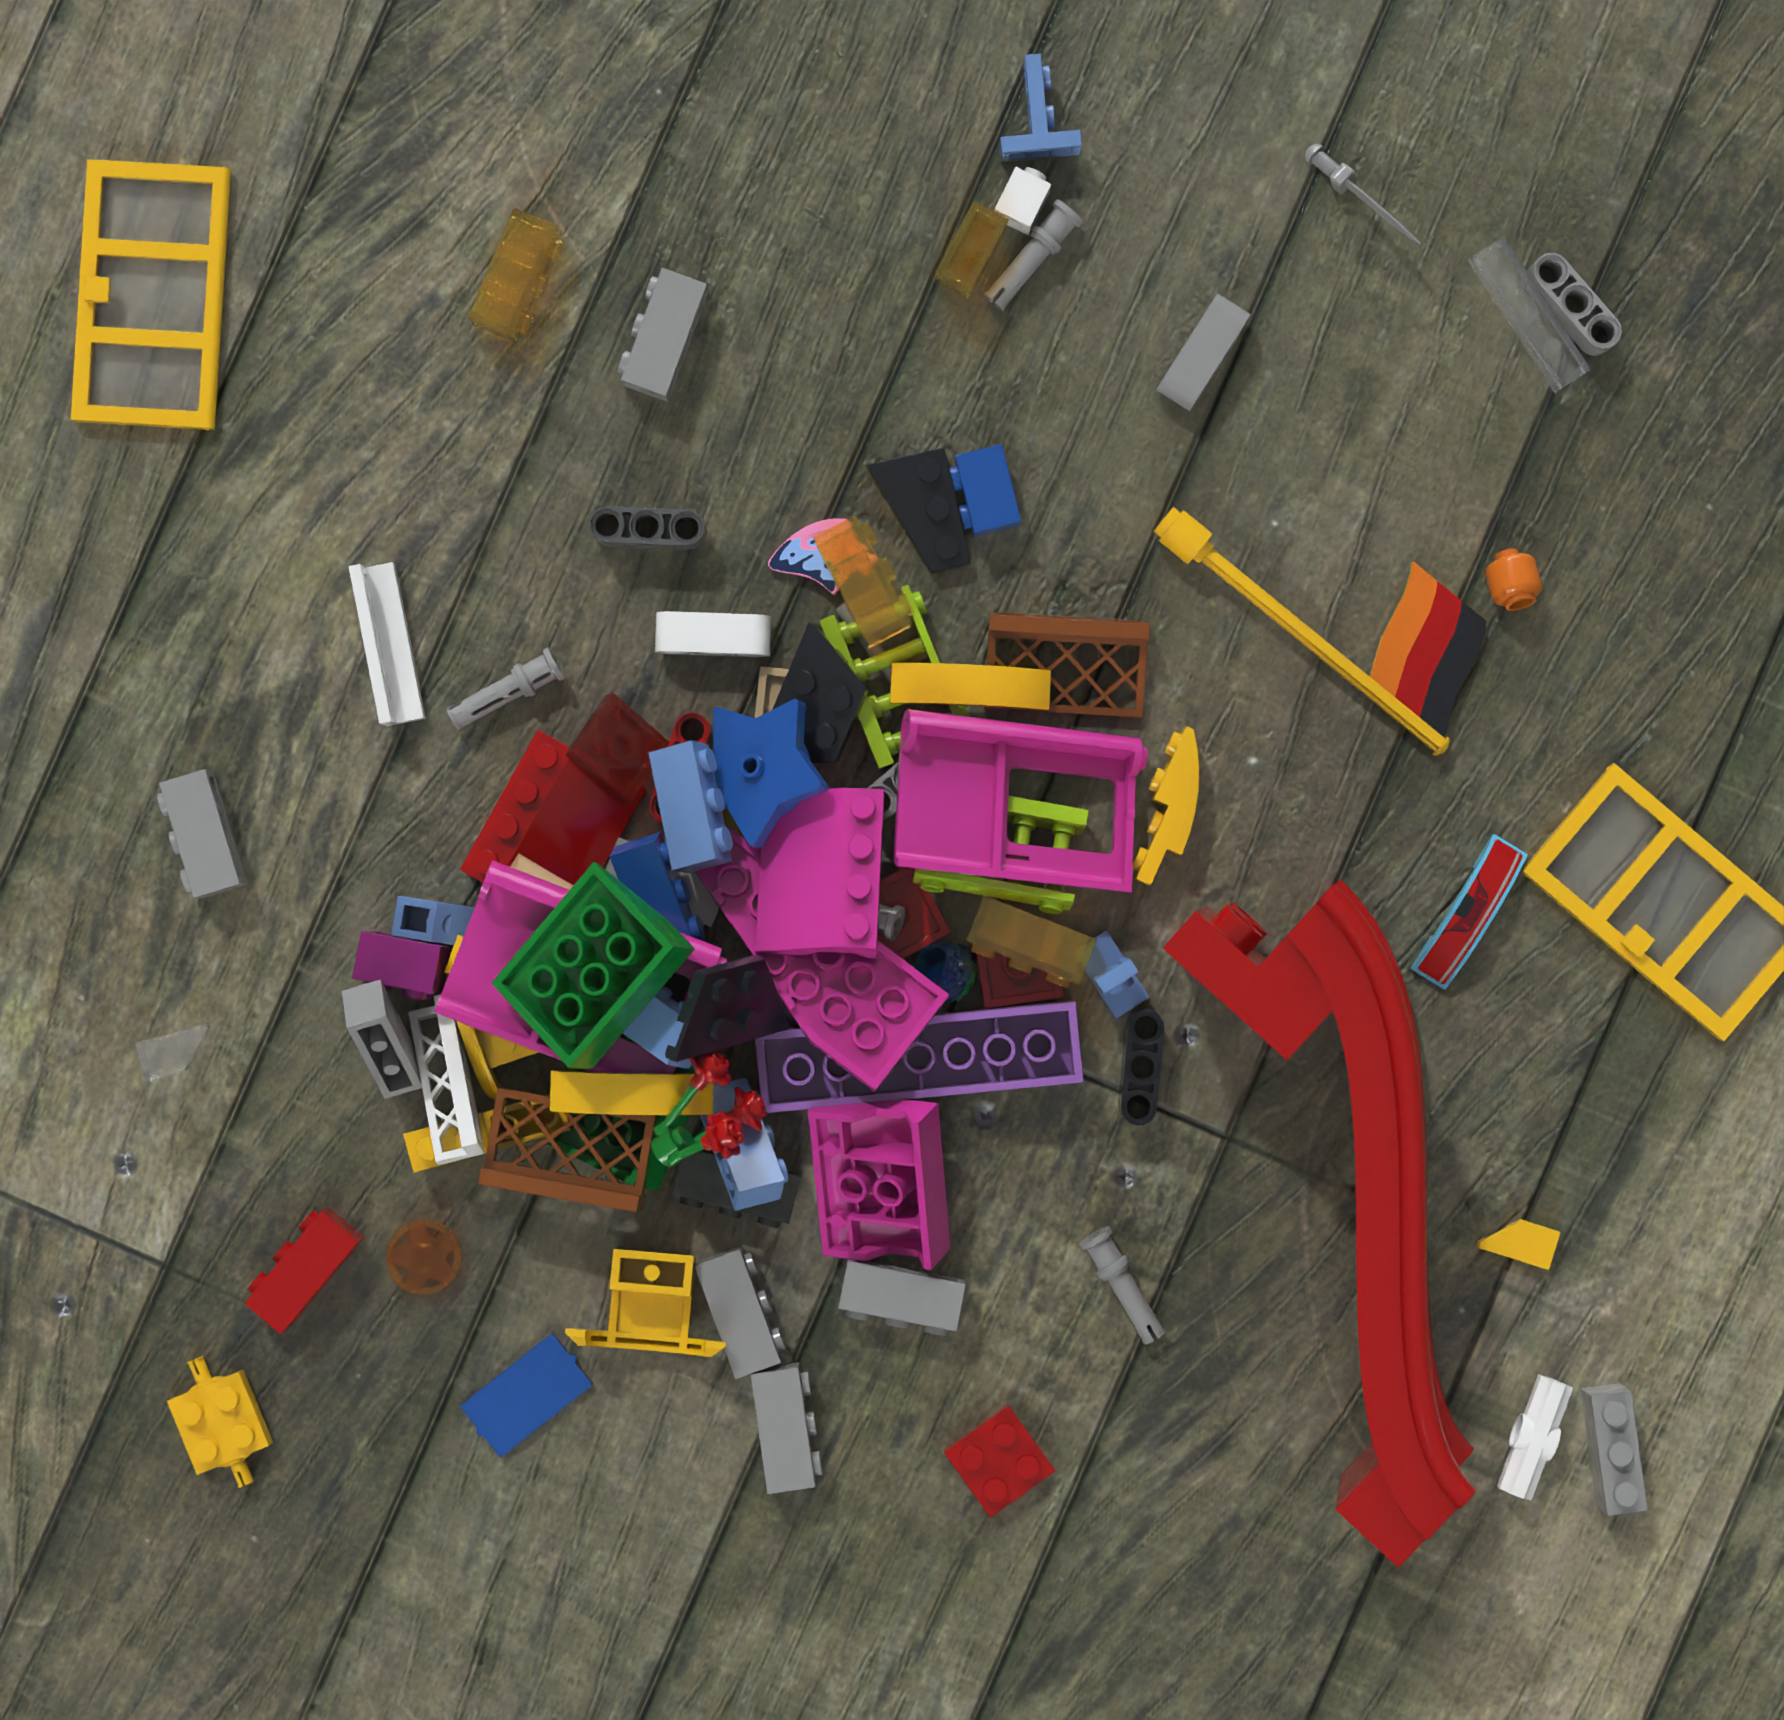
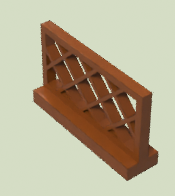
M989 611L986 665L995 666L996 661L999 666H1006L995 654L996 638L1014 639L1024 651L1012 660L1007 667H1014L1028 655L1040 669L1053 670L1068 657L1082 674L1065 689L1051 675V682L1060 693L1050 701L1049 711L1009 709L1005 707H984L985 709L1143 717L1147 647L1150 633V623L1148 621ZM1020 639L1035 641L1031 645L1026 647V645ZM1043 640L1053 641L1063 652L1047 668L1031 652ZM1060 641H1061V642H1075V643H1074L1072 646H1070L1068 649H1066V648L1060 643ZM1082 643H1093L1103 656L1087 670H1084L1071 653ZM1100 644H1113L1114 646L1106 652ZM1122 645L1139 646L1138 662L1125 673L1110 657ZM1107 659L1121 677L1103 691L1089 674ZM1137 670L1135 685L1129 676ZM1086 678L1100 695L1089 705H1078L1068 693ZM1125 680L1135 691L1134 708L1117 707L1108 697ZM1065 697L1071 704L1056 703ZM1105 699L1111 707L1096 705Z
M497 1088L484 1168L480 1169L479 1185L631 1212L643 1210L651 1141L654 1137L653 1128L656 1125L657 1115L600 1114L609 1128L591 1141L578 1122L588 1114L580 1113L575 1117L572 1113H565L570 1121L554 1133H551L539 1116V1114L550 1107V1096ZM506 1098L521 1100L530 1115L513 1127L504 1115ZM530 1102L541 1103L544 1105L535 1110ZM608 1115L621 1117L622 1119L614 1124ZM534 1119L547 1138L528 1150L516 1131ZM630 1119L646 1122L643 1139L632 1147L628 1145L617 1129ZM503 1124L507 1131L500 1135L501 1126ZM571 1126H574L586 1145L568 1157L555 1138ZM613 1132L625 1152L607 1164L595 1147V1144ZM511 1135L523 1155L512 1163L496 1161L498 1144ZM550 1142L563 1161L551 1170L541 1169L532 1154ZM642 1146L639 1160L634 1151ZM588 1149H590L602 1169L590 1177L581 1176L571 1162ZM627 1156L631 1158L638 1168L635 1185L620 1183L611 1170L613 1166ZM527 1158L532 1167L518 1164ZM564 1166H567V1168L572 1174L558 1171ZM606 1172L611 1181L597 1178Z

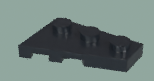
M944 448L867 465L869 472L907 531L908 536L931 574L971 564Z

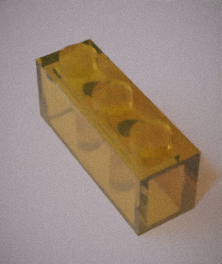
M513 208L468 315L472 325L517 343L520 334L526 335L534 318V313L530 312L536 297L541 299L548 286L549 276L545 274L551 261H558L564 247V240L561 239L562 233L558 225Z
M855 515L813 537L814 544L868 648L911 627L909 616L915 614L906 594L903 592L897 595L890 581L896 579V575L886 557L878 559L872 547L878 541L868 522L860 524Z
M983 895L966 941L973 943L972 952L990 959L994 958L996 952L1010 957L1008 966L1031 974L1033 967L1048 972L1047 981L1068 989L1070 982L1080 984L1097 939Z

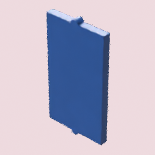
M552 1332L460 1407L477 1427L476 1434L478 1436L483 1435L501 1458L592 1386L593 1382L576 1362L577 1356L570 1354Z

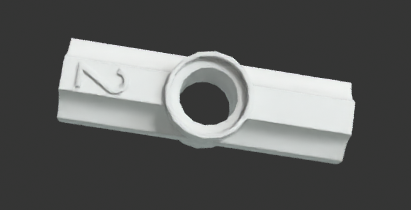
M1538 1374L1525 1412L1517 1417L1509 1439L1511 1449L1497 1484L1499 1489L1522 1499L1532 1500L1546 1461L1552 1459L1558 1447L1561 1436L1559 1425L1573 1390L1571 1386Z

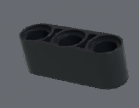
M1145 1008L1132 1012L1125 1024L1118 1100L1119 1112L1122 1117L1130 1124L1137 1126L1151 1122L1157 1111L1164 1039V1022L1161 1016ZM1142 1016H1150L1155 1022L1154 1033L1147 1038H1140L1134 1030L1135 1022ZM1144 1055L1150 1059L1152 1068L1147 1076L1138 1078L1132 1074L1130 1066L1134 1058ZM1134 1096H1144L1148 1102L1146 1113L1140 1117L1130 1116L1127 1111L1128 1101Z

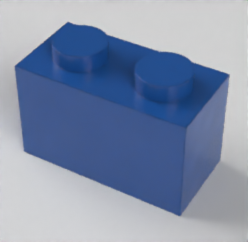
M1002 444L955 455L956 466L950 467L949 471L954 491L962 489L965 505L959 506V512L964 529L971 528L973 537H978L1020 526L1021 518Z

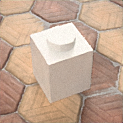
M1015 167L994 209L993 218L1029 235L1050 193L1051 184L1046 182L1047 177L1040 171L1030 167H1026L1025 170Z

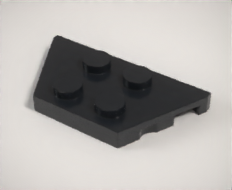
M808 622L773 709L793 699L804 702L806 704L804 744L809 752L810 761L812 763L839 762L870 688L859 674L851 669L842 653L835 649L824 636L819 625Z
M753 955L696 970L688 988L687 1000L682 1005L677 1021L684 1023L676 1047L667 1046L665 1058L679 1062L788 1030L789 1021L766 960Z

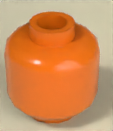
M1514 548L1497 553L1494 556L1495 561L1490 563L1485 570L1493 602L1499 606H1505L1508 611L1521 610L1533 605L1537 601L1536 597L1543 589L1535 558L1527 553H1518V550Z

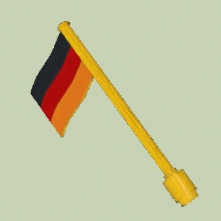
M1173 507L1153 532L1160 537L1159 542L1187 565L1192 559L1197 563L1203 562L1433 751L1432 755L1438 756L1447 750L1450 739L1448 736L1445 738L1444 736L1456 696L1480 651L1485 634L1486 620L1414 561L1411 562L1410 574L1404 594L1381 636L1372 669L1368 676L1212 548L1214 545L1208 541L1213 533L1186 511L1179 512Z

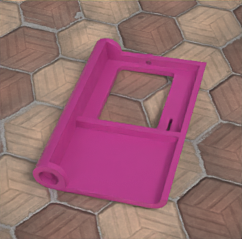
M907 709L902 719L900 733L894 842L895 865L905 868L1132 893L1135 783L1139 770H1144L1148 759L1147 747L1142 746L1141 739L1135 737ZM1020 768L1102 778L1112 781L1114 784L1111 853L1103 854L1010 842L1007 838L1010 769ZM1009 857L1027 858V860H1026V859L1009 858Z
M492 860L480 889L478 901L434 1012L561 1060L491 983L568 893L569 889ZM681 933L695 950L675 973L687 977L691 983L696 970L726 963L727 959L720 957L722 948ZM687 991L686 996H685V998H684V1002H686V1000H687L688 991ZM619 1037L592 1069L585 1070L610 1073L673 1074L676 1066L666 1065L637 1043Z

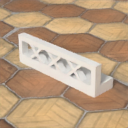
M390 562L370 567H364L361 564L348 566L379 724L391 726L426 719L396 564Z
M441 994L434 996L435 1006L408 1012L434 1156L438 1165L485 1154L466 1049L457 1021L434 1012ZM437 1017L440 1033L435 1041H432L422 1035L420 1021ZM424 1043L430 1046L427 1052H425ZM437 1051L445 1055L447 1070L441 1079L429 1072L428 1063ZM431 1080L437 1083L433 1090ZM444 1088L452 1093L454 1108L448 1116L438 1111L435 1106V1101ZM438 1117L444 1121L440 1128ZM452 1125L459 1130L462 1148L444 1152L442 1138Z

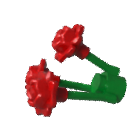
M718 1050L688 1059L693 1064L695 1071L694 1076L690 1080L691 1086L665 1120L653 1128L657 1137L651 1141L652 1151L656 1158L667 1167L674 1166L684 1158L704 1149L707 1151L713 1149L716 1153L720 1152L724 1159H729L732 1155L737 1156L741 1153L739 1144L744 1140L743 1128L740 1123L751 1126L758 1132L762 1130L760 1119L768 1114L763 1099L757 1091L744 1092L738 1086L734 1088V1108L726 1113L720 1111L716 1115L707 1116L708 1126L706 1129L692 1136L684 1126L680 1125L677 1128L672 1126L698 1090H704L708 1083L726 1087L732 1079L731 1075L727 1072L729 1061Z

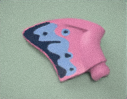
M836 518L815 522L794 533L771 556L768 566L776 572L810 578L821 584L835 596L856 571H859L863 576H869L872 573L873 567L876 568L877 559L869 555V550L855 539L853 520Z

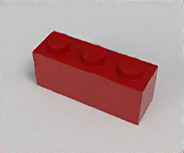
M329 1207L322 1210L319 1214L313 1210L298 1227L303 1233L294 1244L287 1241L275 1254L273 1260L277 1265L268 1275L262 1271L247 1288L251 1296L244 1304L280 1334L292 1326L365 1238Z

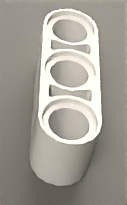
M656 612L655 653L735 657L770 656L771 616L731 613Z

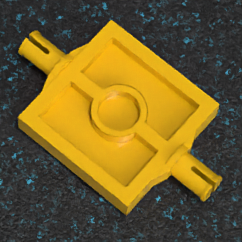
M204 1356L188 1361L187 1364H189L196 1384L188 1392L171 1398L167 1403L196 1474L199 1475L216 1467L230 1466L238 1488L254 1482L255 1480L245 1459L253 1452L270 1446L273 1440L244 1369L227 1376L211 1377Z

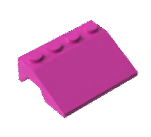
M828 789L823 793L800 801L791 811L779 818L761 848L755 953L807 955L815 952L854 953L867 958H877L884 789Z
M896 1099L811 1107L808 1110L822 1254L824 1256L868 1261L889 1253L919 1257L924 1269L932 1270L951 1249L938 1103Z

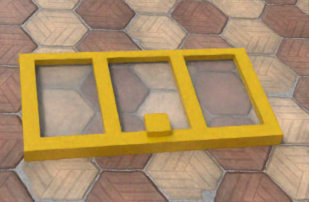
M87 159L71 405L72 421L203 429L206 431L215 430L231 182L230 168Z
M1615 763L1606 768V771L1520 871L1720 1041L1727 1039L1784 971V906Z

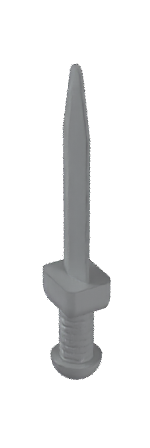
M1314 144L1306 150L1304 157L1307 165L1309 166L1312 163L1328 176L1331 186L1340 195L1349 189L1395 229L1416 244H1421L1395 217L1354 184L1356 174L1351 167L1344 163L1341 165L1337 164L1323 152L1325 147L1322 145Z

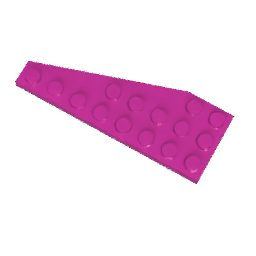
M725 824L733 841V847L730 850L732 862L695 871V873L751 956L754 955L766 960L780 999L809 1042L875 1092L949 998V994L880 941L877 943V958H867L854 953L815 952L807 955L755 953L761 851L750 846L747 840Z

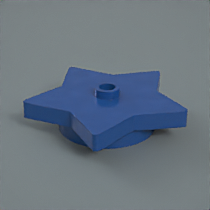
M793 699L757 718L745 716L720 707H715L713 711V753L717 762V769L714 772L716 785L723 794L724 809L729 810L748 844L758 849L763 847L781 816L791 811L800 801L828 790L827 783L810 761L809 752L804 744L806 704L797 699Z

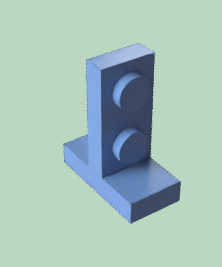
M1041 53L1025 55L1023 69L1030 134L1000 137V161L1009 162L1079 155L1082 146L1080 130L1048 132V130L1055 128L1053 105H1046L1044 90H1051L1049 66H1042Z
M1107 930L1072 951L1115 1019L1149 998L1135 975L1138 973L1137 968L1130 958L1122 955Z

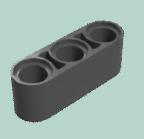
M606 506L595 510L589 520V530L597 542L608 547L691 550L701 546L707 534L706 526L701 516L695 511L688 509ZM606 517H613L619 523L616 533L608 537L600 535L598 526L601 520ZM649 518L656 520L659 528L653 537L643 538L638 535L637 529L641 521ZM685 520H692L698 524V533L692 539H681L677 535L678 526Z

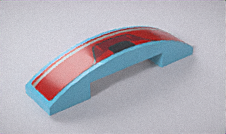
M1492 834L1472 868L1474 870L1435 934L1429 937L1410 969L1446 990L1489 927L1514 884L1528 854L1497 835Z

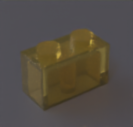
M973 201L936 269L935 281L970 299L1007 231L1009 219Z

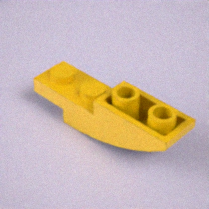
M1188 726L1182 728L1181 733L1175 731L1172 733L1164 752L1170 755L1164 770L1157 768L1148 788L1154 792L1151 801L1165 808L1163 813L1155 811L1147 829V832L1152 834L1147 849L1140 847L1133 860V870L1137 871L1133 879L1147 886L1152 884L1166 851L1177 856L1182 855L1193 824L1199 792V759L1194 729Z
M522 1101L506 1105L504 1109V1115L512 1127L530 1115ZM530 1102L535 1110L544 1105L541 1103ZM550 1107L539 1114L551 1133H554L568 1123L564 1112H550ZM494 1109L478 1113L485 1153L487 1152ZM534 1119L516 1131L524 1143L546 1137ZM503 1124L501 1126L500 1135L507 1131ZM452 1125L442 1138L444 1152L462 1148L459 1130ZM429 1127L403 1134L413 1173L440 1166L435 1161ZM510 1135L498 1144L497 1150L517 1144Z

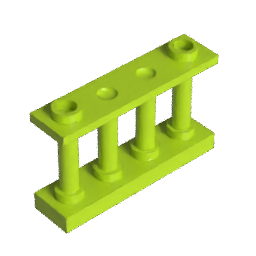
M909 585L901 587V593L904 598L903 602L846 624L845 621L837 623L835 615L819 620L825 637L835 649L842 653L851 669L858 673L864 681L869 680L868 675L891 667V663H901L923 653H926L929 663H940L921 617L927 613L920 592L912 593ZM911 616L919 635L918 639L863 661L860 658L852 660L847 645L854 643V638ZM890 693L876 698L875 694L869 697L866 696L858 715L879 771L894 765L892 756L898 754V749H900L901 731L892 735L890 731L882 734L877 719L884 717L883 712L903 705L890 703ZM947 705L949 712L944 713L970 717L966 706Z
M1008 796L1007 822H1011L1012 826L1016 828L1013 843L1029 845L1031 831L1036 830V827L1052 830L1051 833L1055 835L1053 848L1069 850L1070 838L1075 837V834L1082 835L1087 824L1089 810ZM1011 857V858L1026 859V860H1027V858ZM915 869L912 882L921 884V889L934 893H942L944 889L1038 905L1040 911L1049 914H1062L1063 910L1070 911L1075 898V894L1062 892L1063 885L1047 884L1046 889L1022 885L1023 881L1007 879V882L983 878V876Z

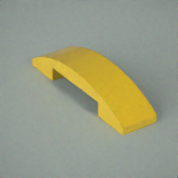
M891 663L890 703L1005 707L1009 709L1049 711L1051 670L971 664Z
M551 1070L550 1112L668 1115L691 1086L690 1080L695 1073H610ZM708 1083L704 1090H698L680 1115L713 1114L714 1084Z

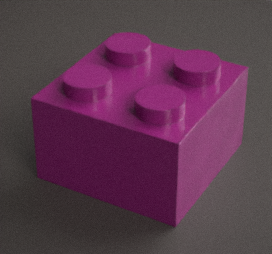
M375 930L361 931L352 979L363 981L362 984L381 979L386 991H392L393 987L402 988L401 996L425 1000V998L431 999L432 994L441 993L444 989L446 973L444 972L450 958L452 945L391 936L390 933Z

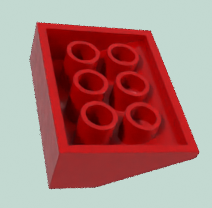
M537 730L460 870L483 883L492 860L510 867L519 853L574 886L593 862H597L604 868L618 838L623 834L647 790L546 733Z

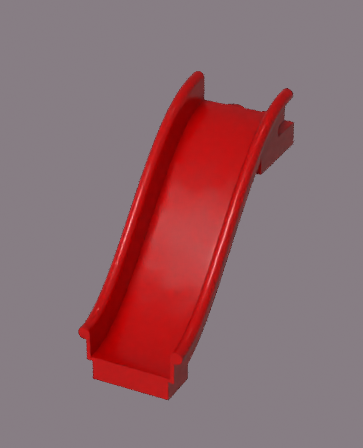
M1340 879L1325 892L1267 958L1258 952L1255 947L1268 933L1234 902H1231L1229 905L1226 904L1218 914L1208 906L1195 911L1164 945L1163 949L1286 1060L1294 1054L1332 1011L1334 1013L1345 1054L1353 1115L1356 1180L1358 1341L1365 1409L1372 1442L1340 1475L1335 1510L1399 1568L1425 1539L1428 1540L1476 1492V1489L1459 1469L1463 1462L1471 1455L1474 1448L1463 1437L1449 1412L1438 1376L1433 1347L1428 1280L1425 1098L1414 1015L1401 970L1388 940L1364 903Z

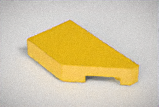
M1518 1219L1502 1230L1478 1240L1476 1247L1549 1270L1561 1232Z

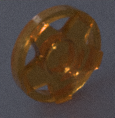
M420 1219L402 1226L392 1236L386 1250V1265L391 1278L405 1291L417 1295H429L441 1291L454 1280L461 1266L462 1254L458 1239L448 1227L434 1220ZM427 1227L437 1229L443 1234L432 1237ZM408 1231V1243L396 1246L399 1238ZM452 1250L454 1251L453 1267L446 1260V1256ZM394 1264L406 1268L405 1280L398 1274ZM428 1278L441 1282L433 1287L422 1288Z

